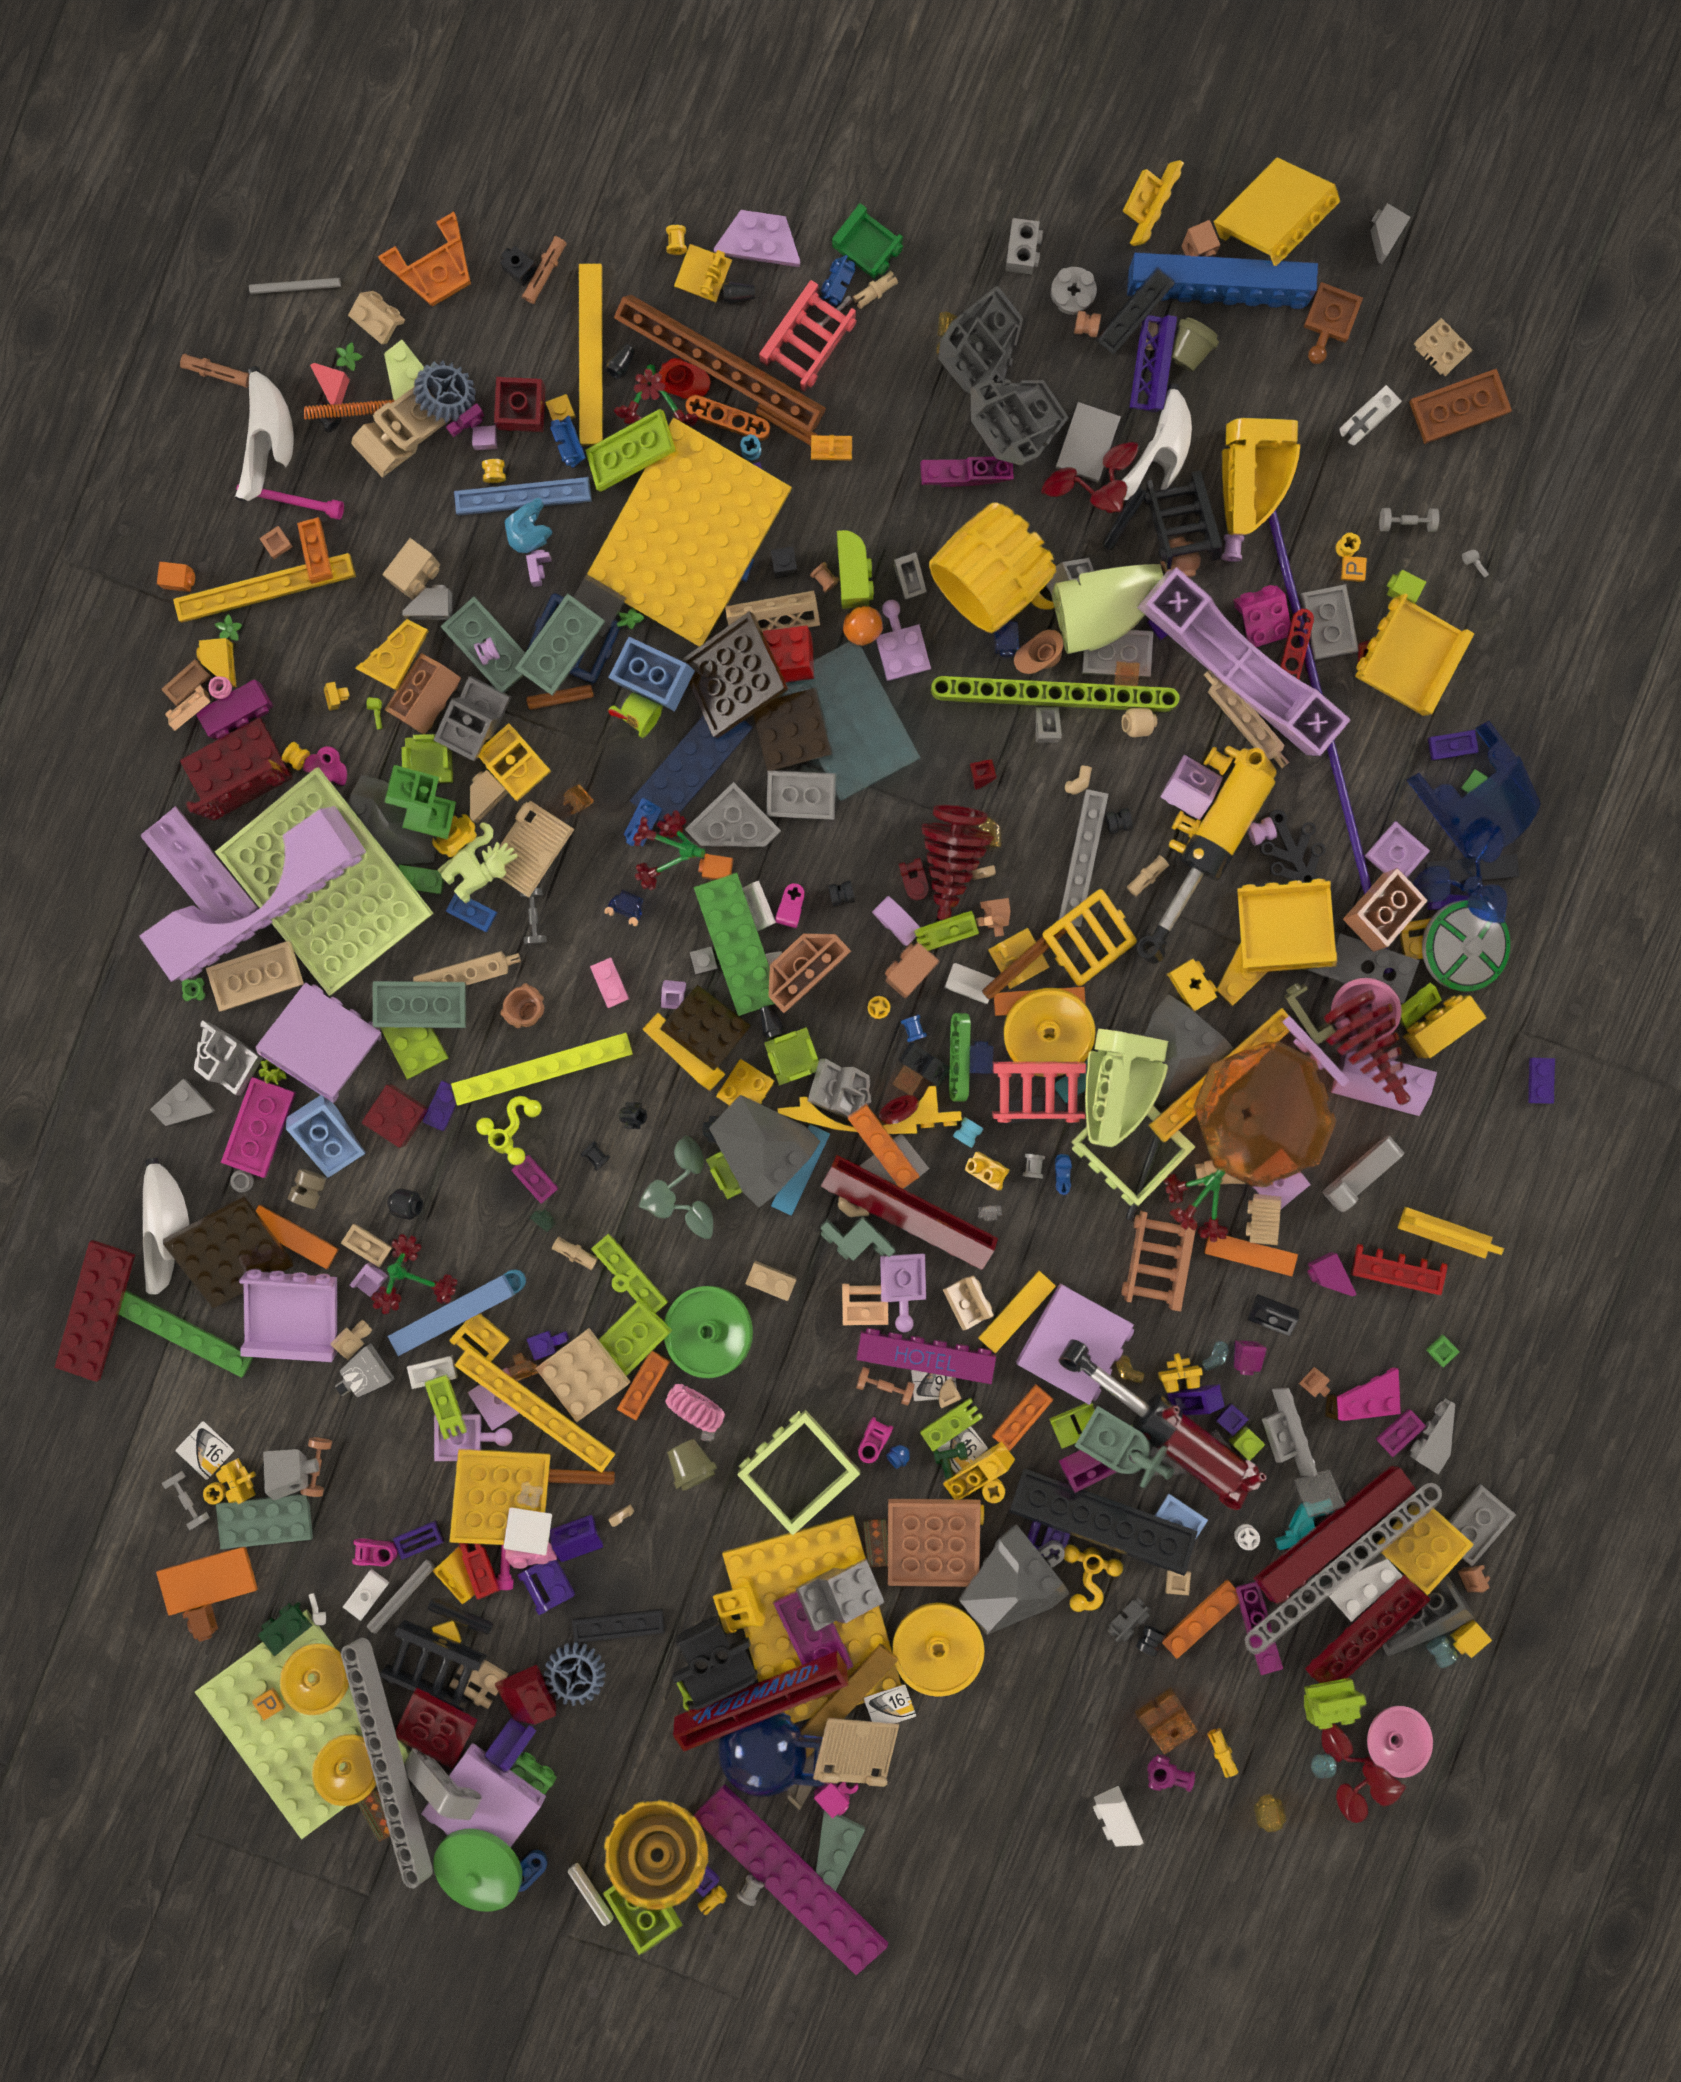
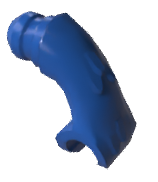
M1060 1154L1055 1159V1186L1061 1195L1068 1194L1071 1188L1070 1172L1072 1164L1070 1157L1066 1154Z

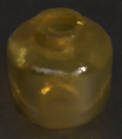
M1270 1794L1259 1797L1260 1801L1254 1805L1258 1826L1265 1829L1266 1832L1282 1829L1283 1824L1287 1820L1282 1801L1273 1798V1795Z

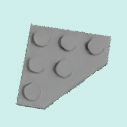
M734 782L685 829L700 846L766 847L781 832Z

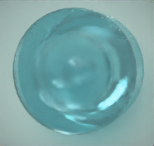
M1329 1754L1314 1756L1311 1763L1314 1775L1320 1779L1332 1778L1336 1773L1334 1758Z

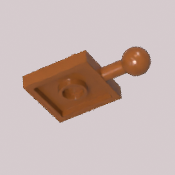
M1322 282L1319 284L1303 326L1320 333L1316 346H1313L1308 353V358L1312 363L1320 364L1326 359L1325 346L1329 337L1346 343L1363 297Z

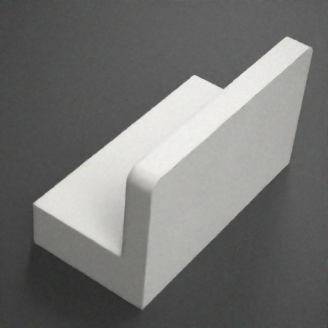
M954 963L944 988L988 1004L989 999L985 997L982 990L995 978Z

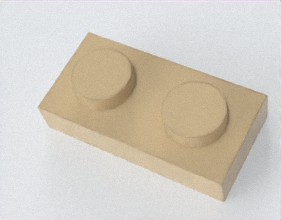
M357 1224L351 1226L341 1244L378 1267L382 1266L393 1249L392 1246Z

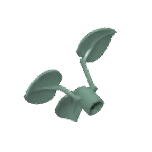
M685 1135L678 1141L675 1147V1159L681 1168L686 1169L685 1172L670 1185H667L662 1180H655L650 1183L641 1198L639 1207L648 1210L659 1218L669 1217L674 1209H686L688 1212L685 1215V1220L691 1231L703 1239H710L713 1233V1216L709 1207L701 1201L693 1202L692 1206L674 1205L676 1196L670 1191V1189L688 1176L690 1171L694 1174L700 1173L704 1165V1157L699 1145L691 1137Z

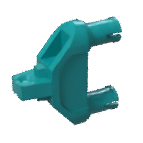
M1327 1499L1314 1504L1301 1503L1290 1522L1289 1530L1285 1531L1286 1535L1275 1538L1277 1548L1279 1550L1291 1548L1315 1528L1313 1521L1315 1517L1332 1514L1334 1509L1331 1508V1500Z

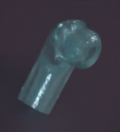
M1217 1341L1214 1345L1212 1356L1201 1361L1206 1372L1225 1363L1228 1354V1346L1225 1342Z

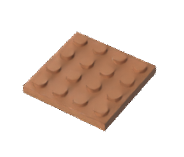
M888 1499V1586L967 1587L974 1575L976 1576L979 1572L980 1500Z

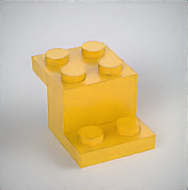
M509 723L483 745L478 756L516 801L520 800L551 772Z

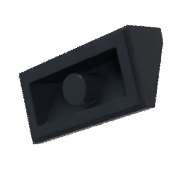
M1257 1294L1247 1320L1290 1336L1299 1320V1310Z

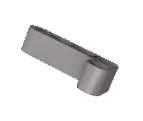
M1387 1135L1327 1186L1322 1193L1338 1211L1344 1212L1358 1201L1357 1196L1404 1155V1151L1390 1135Z
M412 1748L404 1763L407 1777L440 1815L446 1818L470 1820L482 1796L471 1788L458 1787L435 1759Z

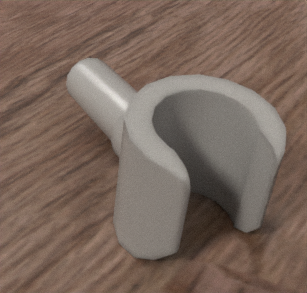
M1471 550L1462 554V559L1466 565L1474 563L1484 578L1489 575L1479 560L1478 551Z

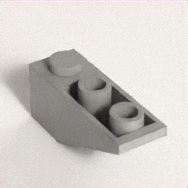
M1446 1398L1436 1406L1434 1411L1436 1414L1431 1421L1425 1424L1426 1427L1422 1430L1423 1435L1420 1440H1416L1410 1450V1457L1437 1474L1440 1473L1451 1455L1455 1404Z

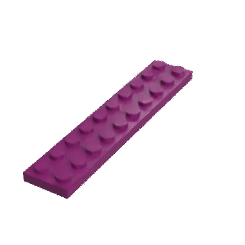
M725 1784L694 1812L693 1816L758 1881L765 1883L764 1887L855 1975L861 1972L887 1948L888 1942L832 1887L827 1885L798 1854Z

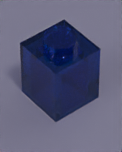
M1007 622L1000 629L994 631L995 654H1001V657H1012L1014 653L1019 651L1018 622Z
M974 1041V1046H970L969 1073L993 1074V1046H988V1042Z

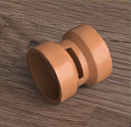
M1078 310L1074 334L1081 335L1087 333L1091 337H1097L1101 314L1094 313L1089 316L1085 311Z

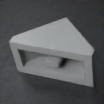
M916 552L895 559L894 570L904 598L908 599L927 592Z
M1036 707V743H1058L1062 736L1059 708Z

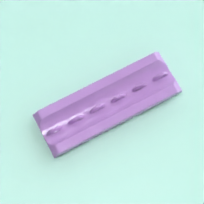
M176 806L141 834L142 839L201 911L223 918H244L260 909Z

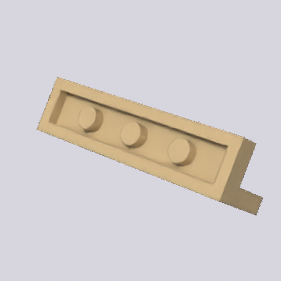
M814 591L725 607L728 626L749 611L754 613L757 622L762 619L770 622L766 628H761L762 632L806 625L808 627L820 625ZM813 610L814 619L803 620L800 618L803 612ZM788 615L792 620L788 624H781L778 622L779 618Z

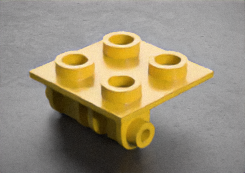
M690 244L674 287L717 302L722 289V283L725 281L732 260L724 257L725 253L720 250L713 253Z
M1026 928L988 949L1002 973L1036 942L1029 929ZM1043 954L1008 984L1009 989L1049 968Z
M740 1059L716 1097L729 1106L739 1095H743L761 1104L762 1100L766 1097L765 1095L773 1086L774 1080Z

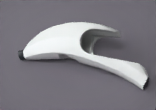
M252 366L248 369L249 427L242 475L235 495L237 500L247 502L261 494L269 450L273 449L275 461L282 463L285 467L289 464L293 453V425L288 406L279 389L267 377L261 374L257 366Z
M1169 384L1167 386L1164 410L1161 411L1156 434L1131 471L1122 479L1128 486L1124 500H1128L1136 492L1152 461L1159 463L1165 472L1161 490H1165L1170 486L1185 462L1191 442L1192 425L1191 415L1185 399L1178 391L1179 384Z
M150 1158L146 1160L147 1168L143 1183V1251L146 1292L156 1295L169 1285L175 1261L164 1247L163 1239L189 1226V1218L184 1197L177 1182L159 1164L158 1158Z

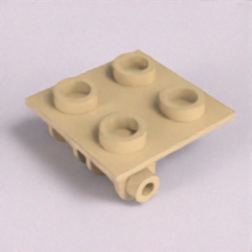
M1442 318L1414 343L1417 347L1416 351L1423 357L1429 353L1425 360H1428L1431 356L1434 358L1430 365L1436 361L1437 363L1433 367L1440 375L1443 374L1444 376H1447L1472 351L1467 343Z

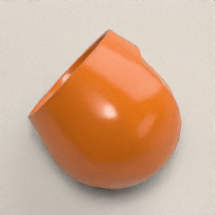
M870 606L855 608L846 615L843 623L845 636L856 645L863 646L872 643L880 636L883 630L879 612Z

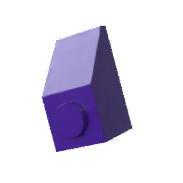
M1220 1384L1203 1385L1199 1388L1168 1393L1169 1401L1178 1406L1185 1415L1210 1414L1225 1407Z

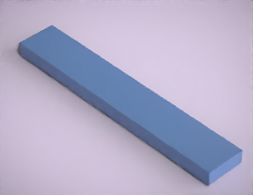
M589 477L454 491L457 515L520 509L528 502L531 503L535 498H540L544 506L592 502Z
M502 1275L394 1332L388 1338L397 1355L400 1356L512 1297L515 1293L505 1275Z

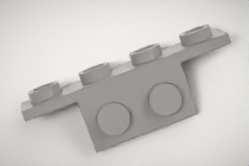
M1272 1389L1279 1411L1263 1418L1262 1422L1275 1461L1282 1463L1294 1457L1300 1476L1318 1475L1290 1389Z

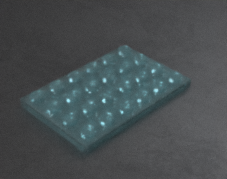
M850 641L814 660V679L786 682L789 690L783 693L784 696L814 687L818 690L833 750V755L818 758L825 773H836V794L840 802L920 759L916 748L860 645Z

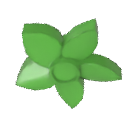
M349 343L346 350L336 348L337 353L341 356L337 360V366L346 365L347 368L354 371V361L361 359L362 356L358 353H353V343Z
M635 608L630 609L628 614L619 613L622 620L617 623V626L621 627L627 624L628 628L633 629L635 623H639L644 619L643 615L637 613Z
M228 614L224 619V623L219 622L215 626L222 631L219 635L220 639L229 637L231 640L238 641L236 631L241 628L242 624H232V619Z

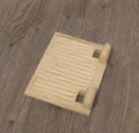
M532 801L522 805L516 814L515 819L517 821L500 845L501 848L504 843H507L506 851L514 848L512 854L518 855L517 858L505 865L506 875L500 879L527 897L531 896L574 831L572 827ZM530 810L536 814L531 823L524 820Z
M828 1718L813 1779L824 1783L852 1782L866 1783L869 1786H886V1778L899 1724ZM825 1765H833L831 1773L824 1772ZM873 1768L880 1769L878 1777L871 1775Z

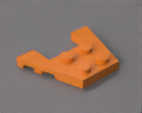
M454 212L436 222L448 243L411 265H406L396 246L378 256L382 264L432 307L471 284L458 220Z

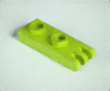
M972 911L918 928L914 931L915 936L918 937L917 943L921 944L927 951L979 934Z
M448 1374L425 1381L424 1384L443 1438L445 1440L450 1438L448 1429L451 1430L453 1437L458 1436L456 1426H459L462 1434L467 1433V1428Z
M968 1398L920 1431V1434L932 1451H935L983 1418L981 1413L972 1417L971 1414L978 1410L976 1405L967 1410L966 1407L973 1402L971 1398Z

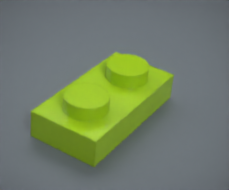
M1429 983L1401 1005L1400 1023L1406 1029L1442 1001L1437 988L1433 984Z

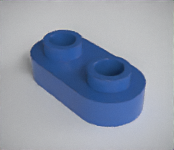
M533 1850L520 1861L524 1879L518 1892L525 1891L545 1871L548 1858L543 1851ZM534 1858L539 1859V1860H540V1863H539V1864H535V1863L533 1862V1859H534Z

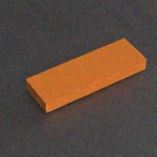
M317 517L297 523L309 581L311 584L332 579L333 574L320 518Z
M652 1350L646 1357L617 1410L637 1420L671 1360Z
M1035 1384L993 1433L992 1437L999 1443L1003 1442L1006 1448L1011 1451L1054 1399Z

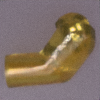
M1122 1355L1116 1361V1367L1120 1376L1123 1379L1141 1384L1144 1379V1373L1133 1370L1130 1358Z

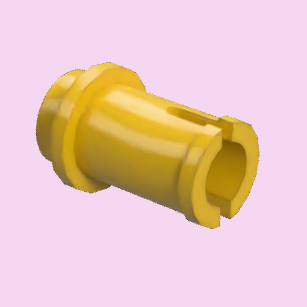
M721 1886L713 1887L711 1889L712 1892L698 1902V1908L704 1915H708L719 1903L725 1902L727 1894Z

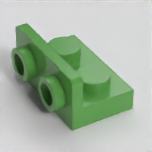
M521 1752L510 1768L512 1772L544 1795L556 1780L552 1769L538 1764L536 1759L527 1752Z

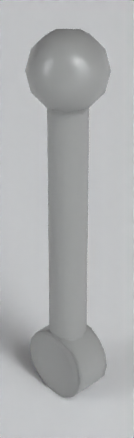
M847 296L836 309L841 311L853 299ZM828 315L821 322H817V324L824 328V325L830 319H832V317Z

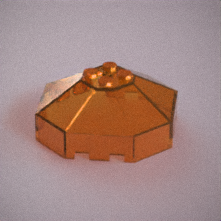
M1279 1041L1263 1042L1210 1065L1193 1107L1214 1168L1250 1186L1266 1188L1277 1180L1286 1179L1300 1173V1170L1320 1164L1335 1127L1336 1119L1334 1113L1329 1112L1326 1102L1329 1098L1324 1083L1319 1081L1316 1072L1319 1070L1316 1060ZM1248 1107V1112L1251 1114V1116L1243 1119L1244 1114L1241 1113L1242 1109L1246 1110Z

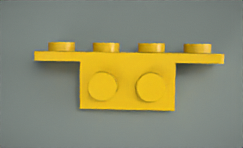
M1181 160L1169 163L1161 180L1147 169L1141 172L1123 209L1125 214L1139 223L1130 242L1131 245H1141L1149 240L1151 229L1160 218L1161 209L1171 195L1170 190L1181 175L1180 170L1184 164Z

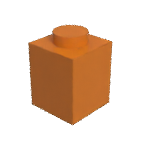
M159 562L157 585L163 589L191 592V586L195 583V573L192 568L185 564Z
M705 854V859H700L699 872H702L703 878L711 880L730 875L733 858Z

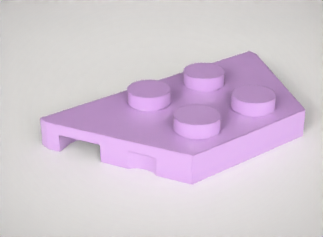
M740 210L714 247V253L720 250L727 257L800 267V259L786 216Z
M1290 1016L1283 1021L1287 1029L1296 1038L1293 1041L1302 1052L1306 1053L1308 1051L1312 1055L1309 1057V1060L1320 1070L1324 1068L1342 1087L1350 1082Z

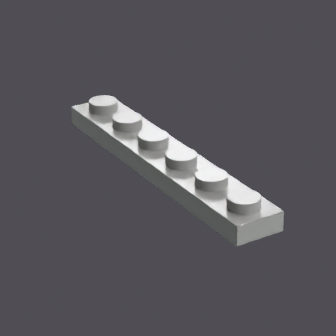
M1085 790L1059 919L1087 899L1108 799L1107 793ZM1081 914L1072 921L1075 927H1081L1083 915Z

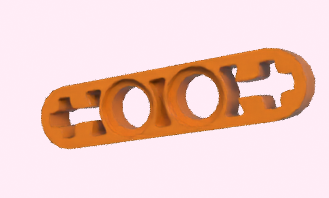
M697 395L691 396L686 401L687 413L691 415L695 413L699 417L698 420L742 436L755 435L759 441L767 439L770 435L769 423L761 417ZM699 402L701 408L707 409V416H704L705 412L701 409L693 412L691 405ZM715 409L722 410L724 412L723 418L714 420L711 417L712 411ZM738 416L745 420L744 426L740 428L732 424L733 419ZM749 420L752 421L751 424L754 427L758 428L760 425H763L765 432L761 431L760 435L756 434V429L752 427L749 428L750 431H746L749 427Z

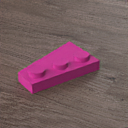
M1391 1368L1387 1370V1373L1372 1378L1370 1382L1362 1386L1358 1385L1338 1396V1420L1347 1421L1401 1414L1398 1368Z

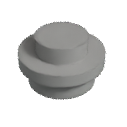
M238 1170L231 1176L230 1183L235 1191L247 1192L252 1188L254 1178L251 1173Z

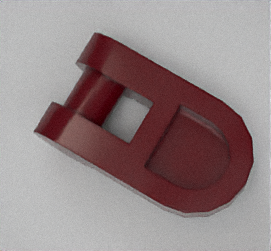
M920 858L913 859L914 862L905 864V862L898 864L908 897L916 901L924 899L929 891ZM916 871L918 877L910 879L908 873Z

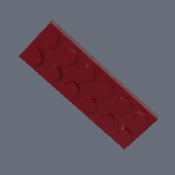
M95 1240L89 1242L54 1368L95 1382L101 1380L136 1254Z
M1404 1575L1384 1595H1381L1368 1610L1364 1611L1351 1626L1347 1627L1334 1642L1330 1643L1318 1657L1314 1658L1305 1670L1319 1683L1348 1678L1431 1599Z

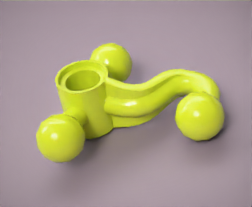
M524 1096L514 1097L508 1103L507 1114L511 1123L505 1130L494 1129V1123L489 1118H481L476 1124L478 1133L488 1135L490 1146L499 1153H507L508 1161L513 1165H520L525 1160L523 1149L513 1147L512 1136L516 1133L520 1124L516 1107L523 1105L524 1112L529 1117L538 1116L542 1109L541 1104L537 1100H530ZM505 1137L504 1144L497 1146L498 1138Z

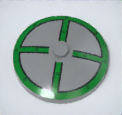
M1461 900L1444 906L1431 918L1423 935L1422 954L1426 968L1438 983L1449 989L1475 991L1488 986L1502 973L1510 954V934L1504 919L1491 906L1478 901Z

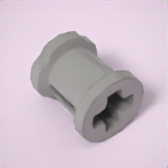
M1025 1154L1027 1162L1026 1171L1023 1173V1176L1043 1179L1041 1170L1042 1161L1045 1159V1156Z
M748 1874L745 1878V1885L742 1891L738 1892L737 1897L743 1903L754 1906L757 1901V1894L760 1888L764 1887L765 1883L758 1881L752 1874Z

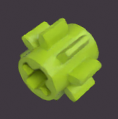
M270 1061L260 1062L264 1069H260L259 1074L262 1077L265 1076L264 1080L267 1084L271 1081L278 1085L282 1078H287L283 1070Z

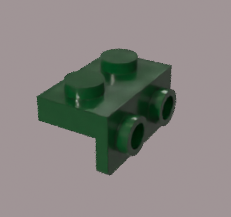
M299 1602L293 1606L290 1603L279 1611L280 1617L276 1620L271 1617L261 1626L263 1631L258 1634V1637L274 1657L312 1626L298 1607L301 1605Z

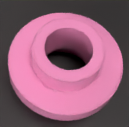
M214 677L209 682V692L214 698L224 699L231 693L232 684L227 678Z

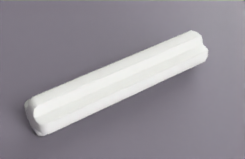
M578 1863L573 1864L569 1868L568 1874L602 1925H608L613 1920L612 1913Z

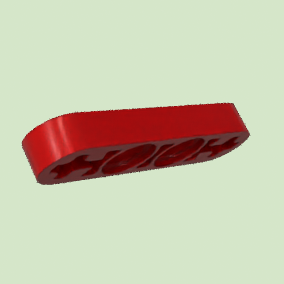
M1300 609L1293 614L1280 663L1282 669L1289 674H1295V678L1298 680L1314 623V615L1308 609ZM1303 613L1309 619V622L1304 623L1302 630H1307L1306 634L1301 631L1294 632V627L1298 629L1301 623L1297 620V617L1302 616ZM1295 635L1303 638L1304 642L1300 648H1294L1291 644V639ZM1288 658H1295L1298 662V666L1294 671L1288 670L1285 666Z

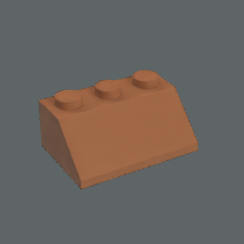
M421 653L384 710L425 735L432 728L439 712L444 709L450 695L457 689L461 677L444 665Z

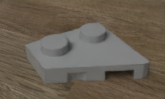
M187 1079L181 1080L150 1109L165 1126L211 1114L215 1111Z

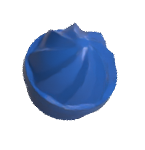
M901 1445L891 1447L890 1452L886 1454L888 1460L896 1469L906 1466L910 1459L909 1450Z

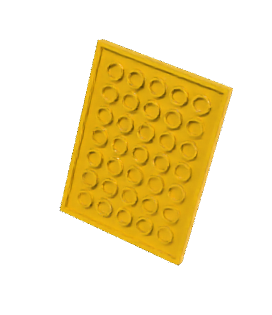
M673 417L669 424V430L676 451L645 468L585 579L700 647L707 641L792 487Z
M854 1515L798 1530L793 1536L791 1533H787L722 1553L732 1590L751 1585L759 1612L765 1618L763 1626L743 1628L745 1636L749 1637L751 1641L749 1650L754 1668L758 1672V1682L802 1665L773 1601L796 1591V1587L833 1568L846 1569L863 1559L866 1560ZM879 1606L847 1623L834 1622L853 1662V1667L847 1669L848 1677L880 1643L892 1652ZM748 1612L739 1613L741 1619L749 1617ZM895 1664L865 1697L901 1686ZM836 1691L769 1717L771 1728L774 1729L812 1718ZM864 1698L857 1705L865 1703Z

